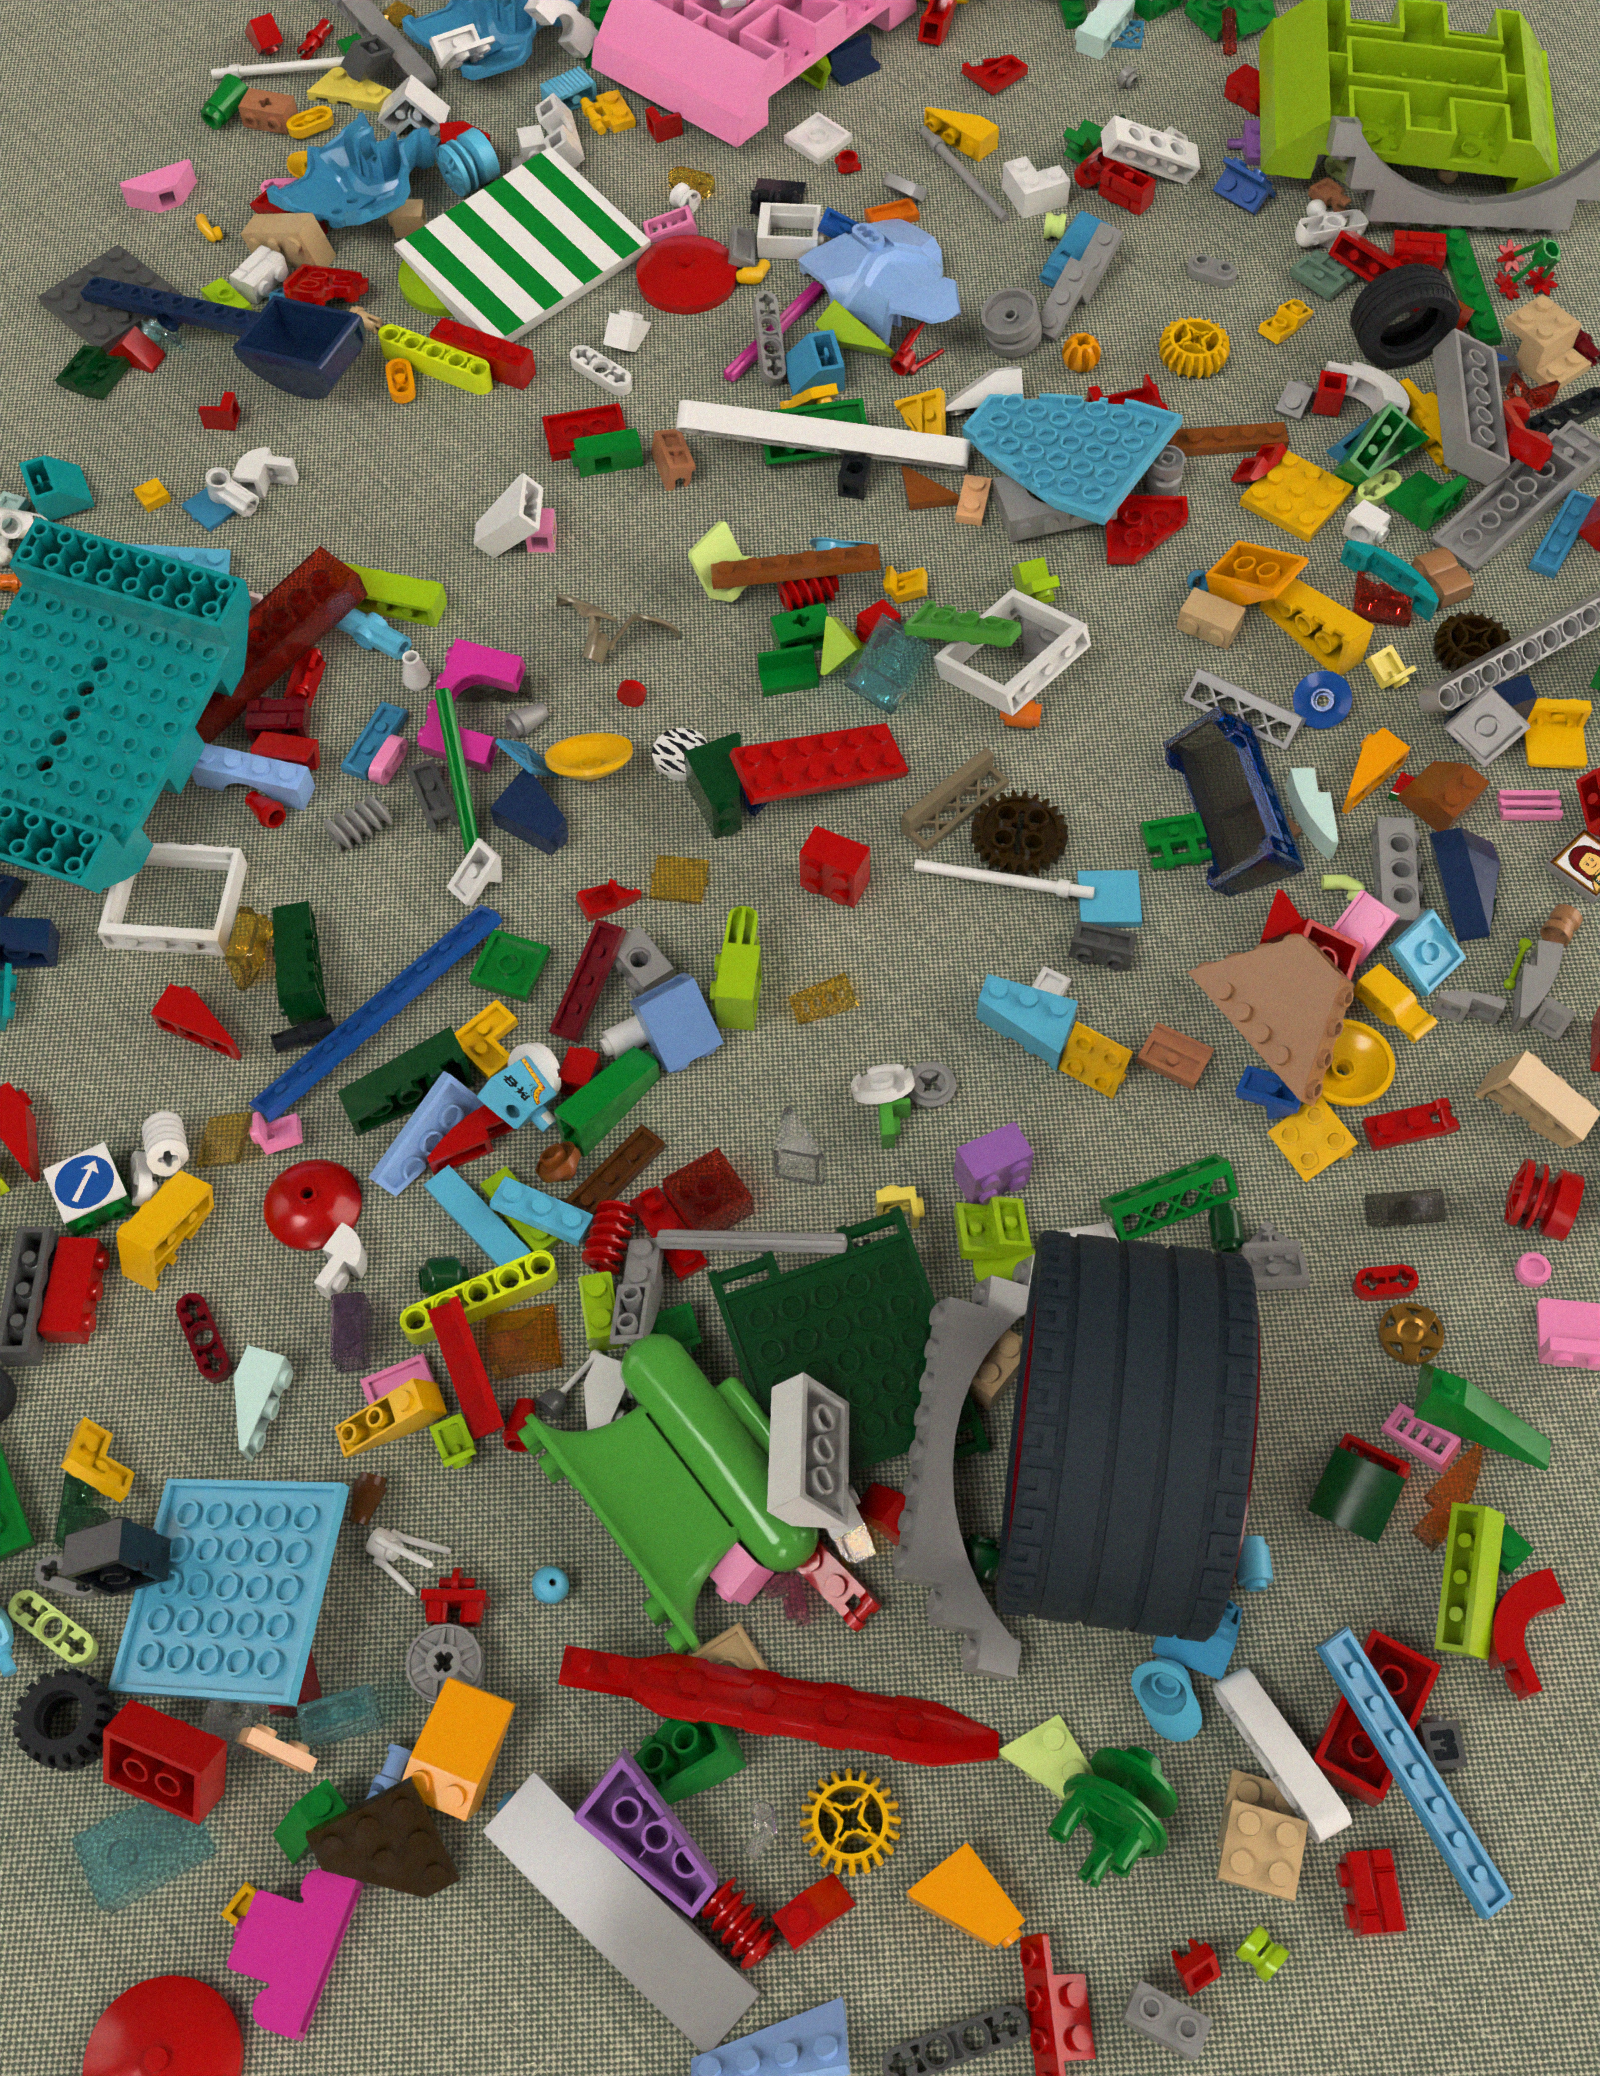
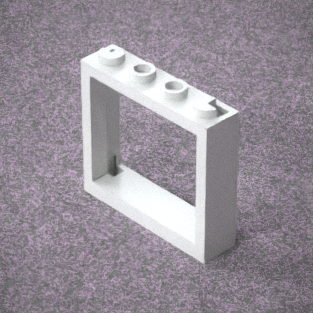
M1012 588L979 618L984 619L992 615L1013 620L1017 615H1020L1060 635L1053 643L1005 685L963 664L984 644L971 645L964 641H953L934 656V660L941 679L1013 716L1091 646L1087 624Z
M174 842L152 843L154 846L144 865L229 871L214 930L122 924L135 875L110 886L97 931L106 948L225 956L248 864L241 848H230L229 846L214 847L203 844L182 845Z

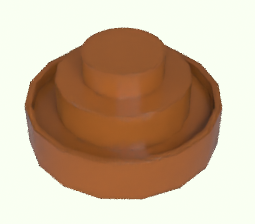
M570 1141L560 1144L555 1143L549 1146L540 1155V1160L535 1168L536 1174L545 1183L566 1182L570 1180L577 1172L576 1168L581 1157L580 1150Z

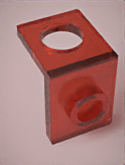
M1514 372L1511 375L1505 392L1510 399L1518 397L1515 393V384H1517L1521 391L1520 397H1523L1530 409L1534 410L1553 403L1560 383L1558 380L1530 389L1518 373Z

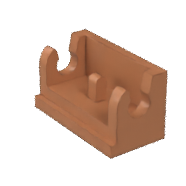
M676 429L655 431L651 455L666 491L674 490L675 482L679 478H684L683 484L684 487H687L690 484L692 471H695L696 465L682 432Z

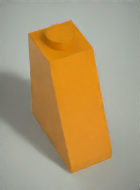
M965 1843L907 1891L906 1896L911 1903L992 1950L1000 1944L1006 1950L1023 1935L1019 1928L1026 1920L968 1843Z

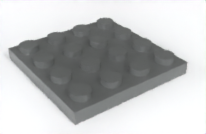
M116 245L54 287L48 289L38 296V299L45 309L90 345L102 347L105 352H108L134 326L141 330L154 321L156 317L84 301L80 292L88 284L89 280L97 276L181 295V292L120 245Z

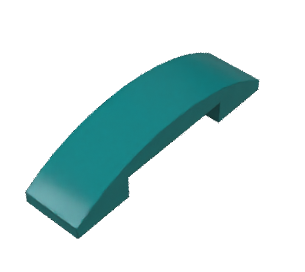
M1348 540L1345 543L1339 562L1360 576L1370 571L1409 597L1407 608L1428 622L1432 620L1439 599L1431 585L1417 570L1396 555L1379 547L1353 540Z

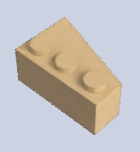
M313 213L254 214L240 233L251 253L263 245L270 248L271 251L274 250L281 253L285 258L286 265L297 268L302 264L328 267L336 256Z
M1527 1050L1492 1067L1474 1093V1096L1481 1100L1487 1096L1502 1105L1501 1112L1508 1116L1514 1112L1531 1122L1528 1126L1530 1129L1564 1149L1582 1142L1600 1115V1111L1586 1097L1578 1094L1561 1076L1553 1073L1537 1056Z

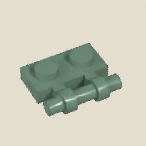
M1315 250L1311 256L1306 255L1293 265L1289 274L1328 301L1344 290L1347 282L1353 284L1357 279V275L1351 272V269L1334 261L1333 257L1328 255L1327 252L1322 253L1319 250Z

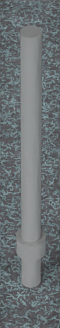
M923 126L920 129V134L928 142L929 148L935 154H939L1001 222H1006L1009 214L946 147L945 141L939 135H935L927 126Z

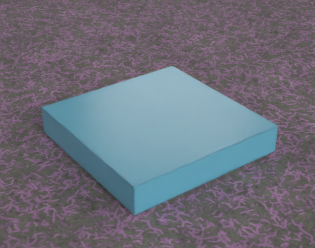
M1138 870L1077 871V885L1095 887L1093 899L1078 897L1080 921L1109 928L1142 926Z
M1434 909L1426 910L1388 947L1421 996H1428L1466 959V956Z

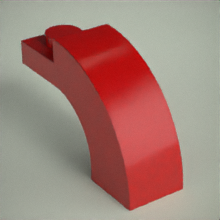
M929 0L927 9L921 16L918 41L938 46L943 43L954 16L957 0Z

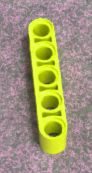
M387 324L379 329L378 337L383 356L391 361L396 358H404L411 363L413 370L477 395H484L492 390L493 381L490 366L486 360L394 324Z
M544 1250L529 1253L407 1307L400 1315V1326L409 1342L415 1345L431 1342L437 1339L428 1310L447 1304L450 1298L459 1296L468 1323H474L552 1288L558 1281L559 1276L555 1260L549 1252ZM541 1266L549 1267V1270L544 1274L534 1273ZM509 1280L519 1281L517 1285L512 1288L503 1287L504 1284ZM477 1294H488L483 1301H473ZM419 1320L425 1321L421 1328L416 1330L410 1329L414 1322Z

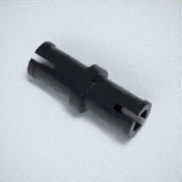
M327 1014V1016L304 1024L300 1021L296 1023V1027L271 1034L270 1038L278 1054L281 1051L304 1044V1046L311 1045L310 1041L327 1036L336 1028L331 1015Z

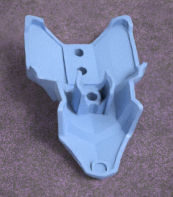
M902 219L856 224L852 227L851 234L844 233L820 246L814 247L798 259L800 272L803 275L809 273L825 286L830 303L835 299L855 318L868 324L870 329L883 338V342L887 346L890 343L892 325L902 326L901 316L934 324L961 315L957 282L953 279L942 277V251L934 236Z

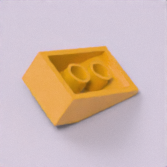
M1238 540L1205 574L1210 594L1243 606L1276 598L1309 563L1307 557Z
M451 1676L447 1677L412 1751L402 1781L412 1776L426 1805L467 1821L480 1810L517 1703Z

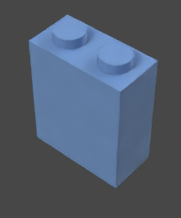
M685 972L629 1001L654 1056L659 1062V1066L668 1073H676L686 1069L689 1066V1062L698 1057L704 1058L713 1054L716 1051V1047L724 1044L694 977Z

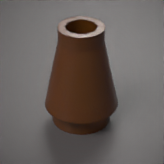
M360 1472L359 1478L354 1479L351 1512L348 1521L369 1526L373 1514L388 1490L385 1488L388 1479L367 1472Z

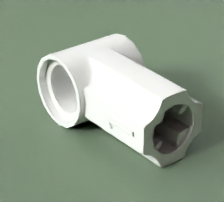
M215 467L208 470L205 479L209 497L213 502L225 504L243 517H250L256 511L259 504L258 496L231 479L226 469Z

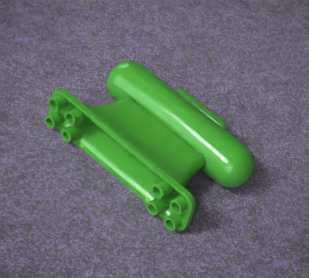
M648 1334L634 1341L625 1352L621 1362V1378L624 1385L640 1406L613 1422L583 1431H563L550 1427L533 1413H530L524 1418L527 1425L516 1433L533 1457L543 1449L546 1450L547 1453L540 1457L537 1462L554 1485L565 1476L573 1489L578 1490L648 1587L649 1593L652 1595L641 1605L656 1627L667 1619L671 1621L673 1627L668 1629L663 1635L674 1652L683 1654L690 1648L695 1653L701 1648L694 1625V1611L697 1598L708 1575L721 1558L737 1542L742 1540L754 1558L766 1569L777 1572L793 1570L803 1565L814 1553L819 1541V1528L790 1526L767 1512L770 1419L741 1381L736 1377H729L714 1388L677 1340L666 1334Z

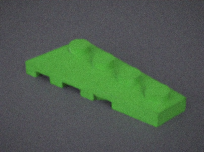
M927 600L904 624L905 635L916 636L918 639L936 638L942 639L945 642L964 641L971 645L991 644L998 648L1011 646L1022 634L1020 622L992 615L983 619L979 618V612L969 610L966 613H960L956 611V606L948 604L943 606V608L936 607V601Z

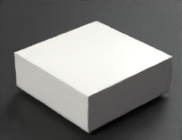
M1044 966L1032 987L1064 996L1071 985L1072 979Z

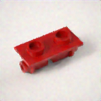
M311 648L306 653L299 652L283 698L297 696L301 699H306L309 709L311 708L327 663L322 661L323 656L320 649Z

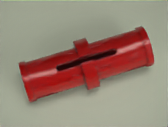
M322 18L317 26L306 34L305 41L297 48L298 55L305 50L300 56L302 59L310 60L319 47L322 48L324 46L325 39L334 29L332 24L326 29L330 23L328 19Z

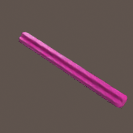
M813 281L780 314L782 334L823 294L822 284ZM770 324L765 330L773 331L774 327ZM756 339L724 369V378L726 380L735 382L758 359ZM766 345V346H764L765 351H766L771 345Z

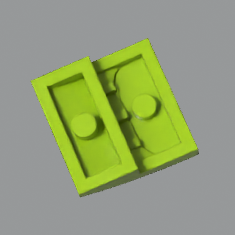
M995 1196L990 1199L988 1205L956 1202L953 1213L961 1259H998L1019 1255L1031 1250L1032 1245L1023 1199Z

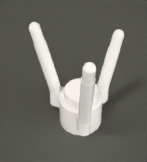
M382 1527L376 1528L367 1541L366 1552L375 1556L373 1564L386 1571L410 1595H415L416 1589L388 1561L394 1562L402 1555L427 1568H432L433 1562L404 1548L403 1542L435 1552L451 1553L449 1547L405 1535L395 1529L390 1532Z

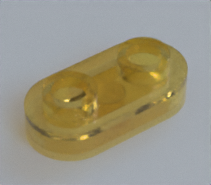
M682 166L672 168L668 172V185L671 189L678 183L683 182L690 187V190L694 189L699 192L701 198H707L715 192V178L709 173Z

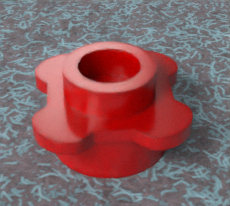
M853 150L841 151L834 159L835 164H838V172L841 174H850L861 170V164L858 163V155Z

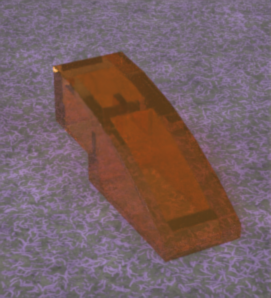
M1476 1443L1423 1498L1433 1509L1414 1527L1411 1533L1432 1553L1448 1536L1452 1502L1469 1504L1475 1490L1483 1450L1479 1443Z

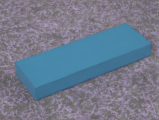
M382 701L340 765L342 772L368 781V771L371 762L388 736L399 733L409 717L408 711Z

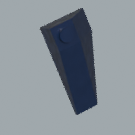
M1461 827L1429 833L1432 862L1457 941L1462 942L1490 936L1494 912L1493 905L1500 871V862L1493 843Z

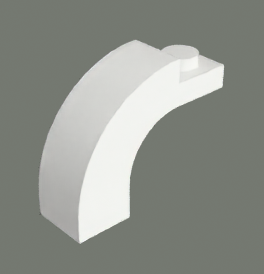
M1328 361L1324 371L1348 374L1345 395L1365 403L1372 410L1373 415L1391 402L1406 416L1410 406L1409 397L1405 389L1394 378L1379 369L1360 362L1353 361L1352 365Z

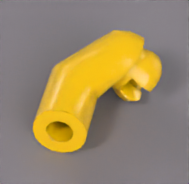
M201 213L195 217L198 229L209 242L216 243L217 240L224 238L219 226L211 228L206 215Z
M760 259L756 267H743L741 270H738L736 280L740 284L757 285L762 282L771 264L766 259Z

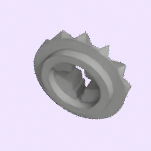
M929 1061L920 1063L911 1069L915 1086L907 1094V1097H910L916 1106L920 1104L928 1110L931 1107L937 1106L942 1108L946 1102L952 1100L956 1090V1079L948 1067L938 1062ZM937 1079V1091L931 1089L929 1092L924 1093V1082L930 1084Z

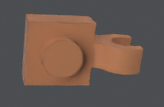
M1329 177L1309 187L1308 196L1313 200L1320 199L1324 201L1326 207L1331 205L1334 212L1346 211L1345 206L1352 202L1348 196L1344 195L1345 189Z

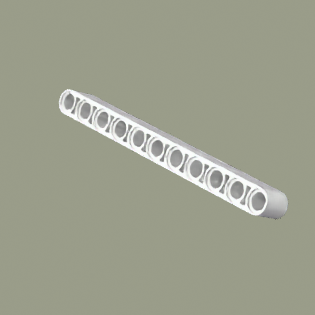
M691 400L679 401L676 430L687 434L844 455V453L860 455L876 460L958 471L968 469L971 444L970 440L958 437Z

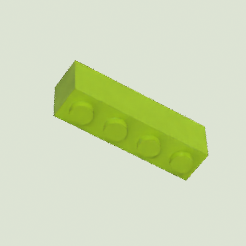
M338 562L327 585L330 600L334 606L338 603H346L362 612H374L381 616L431 627H437L448 603L444 585L441 583L413 578L408 575L394 574L381 569L366 568L357 564Z
M1452 1502L1434 1649L1455 1656L1487 1661L1489 1659L1505 1514L1490 1507Z

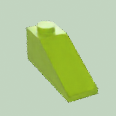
M835 299L814 324L821 331L834 329L838 346L843 349L890 358L896 355L891 348Z

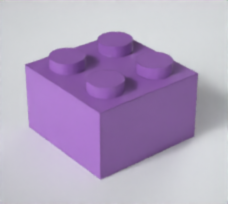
M1014 1121L956 1148L953 1176L969 1203L988 1205L992 1197H999L1000 1194L1009 1190L1011 1192L1018 1191L1028 1183L1034 1152Z

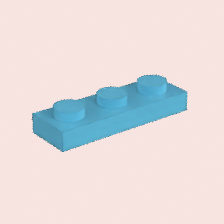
M506 1176L490 1200L491 1209L579 1247L593 1222V1214Z

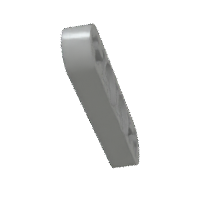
M764 290L758 292L755 296L752 309L760 376L765 384L774 387L782 383L786 374V364L778 300L772 292ZM762 301L766 303V306H769L767 313H764L765 305L764 303H762ZM770 323L774 330L766 331L762 328L761 324ZM764 346H773L777 350V353H767L764 349ZM772 363H774L773 370L777 376H774L772 371H769Z

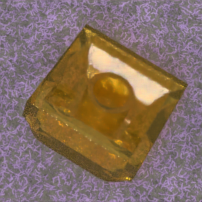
M240 906L225 956L226 964L238 990L245 991L257 978L260 968L265 962L268 940L271 939L273 933V924L268 920L267 915L256 914L252 907Z

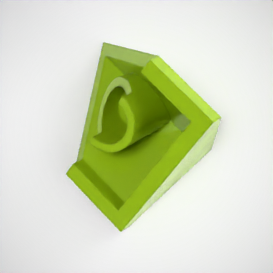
M826 616L820 675H832L868 649L838 617Z

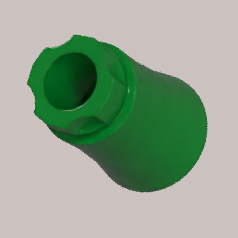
M225 74L217 89L200 110V117L203 122L214 130L220 129L222 125H225L239 111L238 105L246 94L248 87L238 77L232 74Z

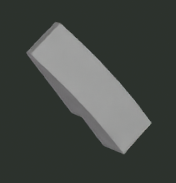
M1538 940L1530 954L1529 964H1523L1515 979L1516 987L1514 989L1511 1032L1518 1033L1541 1006L1557 976L1564 944Z

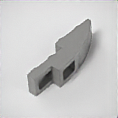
M656 1238L629 1240L623 1284L617 1287L609 1339L611 1344L634 1343L635 1340L650 1334L653 1329L664 1284V1278L661 1273L664 1249L658 1247Z

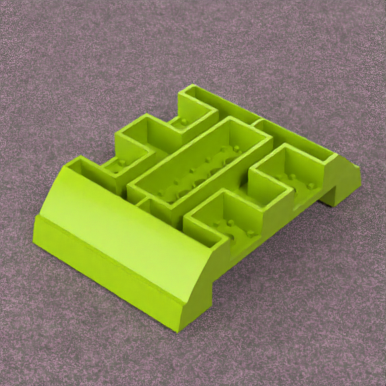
M1303 0L1281 17L1273 18L1259 41L1261 171L1265 174L1296 179H1310L1318 154L1332 157L1326 149L1332 116L1358 117L1363 124L1361 132L1364 138L1383 162L1404 166H1420L1429 169H1445L1454 172H1470L1479 175L1501 176L1506 178L1507 194L1536 186L1560 174L1547 51L1541 49L1532 28L1520 11L1496 8L1486 34L1449 30L1447 2L1397 0L1388 23L1351 18L1350 0Z

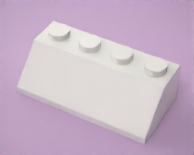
M803 1372L772 1387L767 1512L790 1526L843 1529L848 1527L849 1402Z

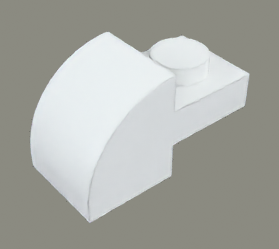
M342 1222L323 1247V1251L329 1261L314 1281L320 1294L331 1301L337 1292L340 1293L345 1289L350 1274L362 1280L367 1269V1255L359 1237L352 1228Z

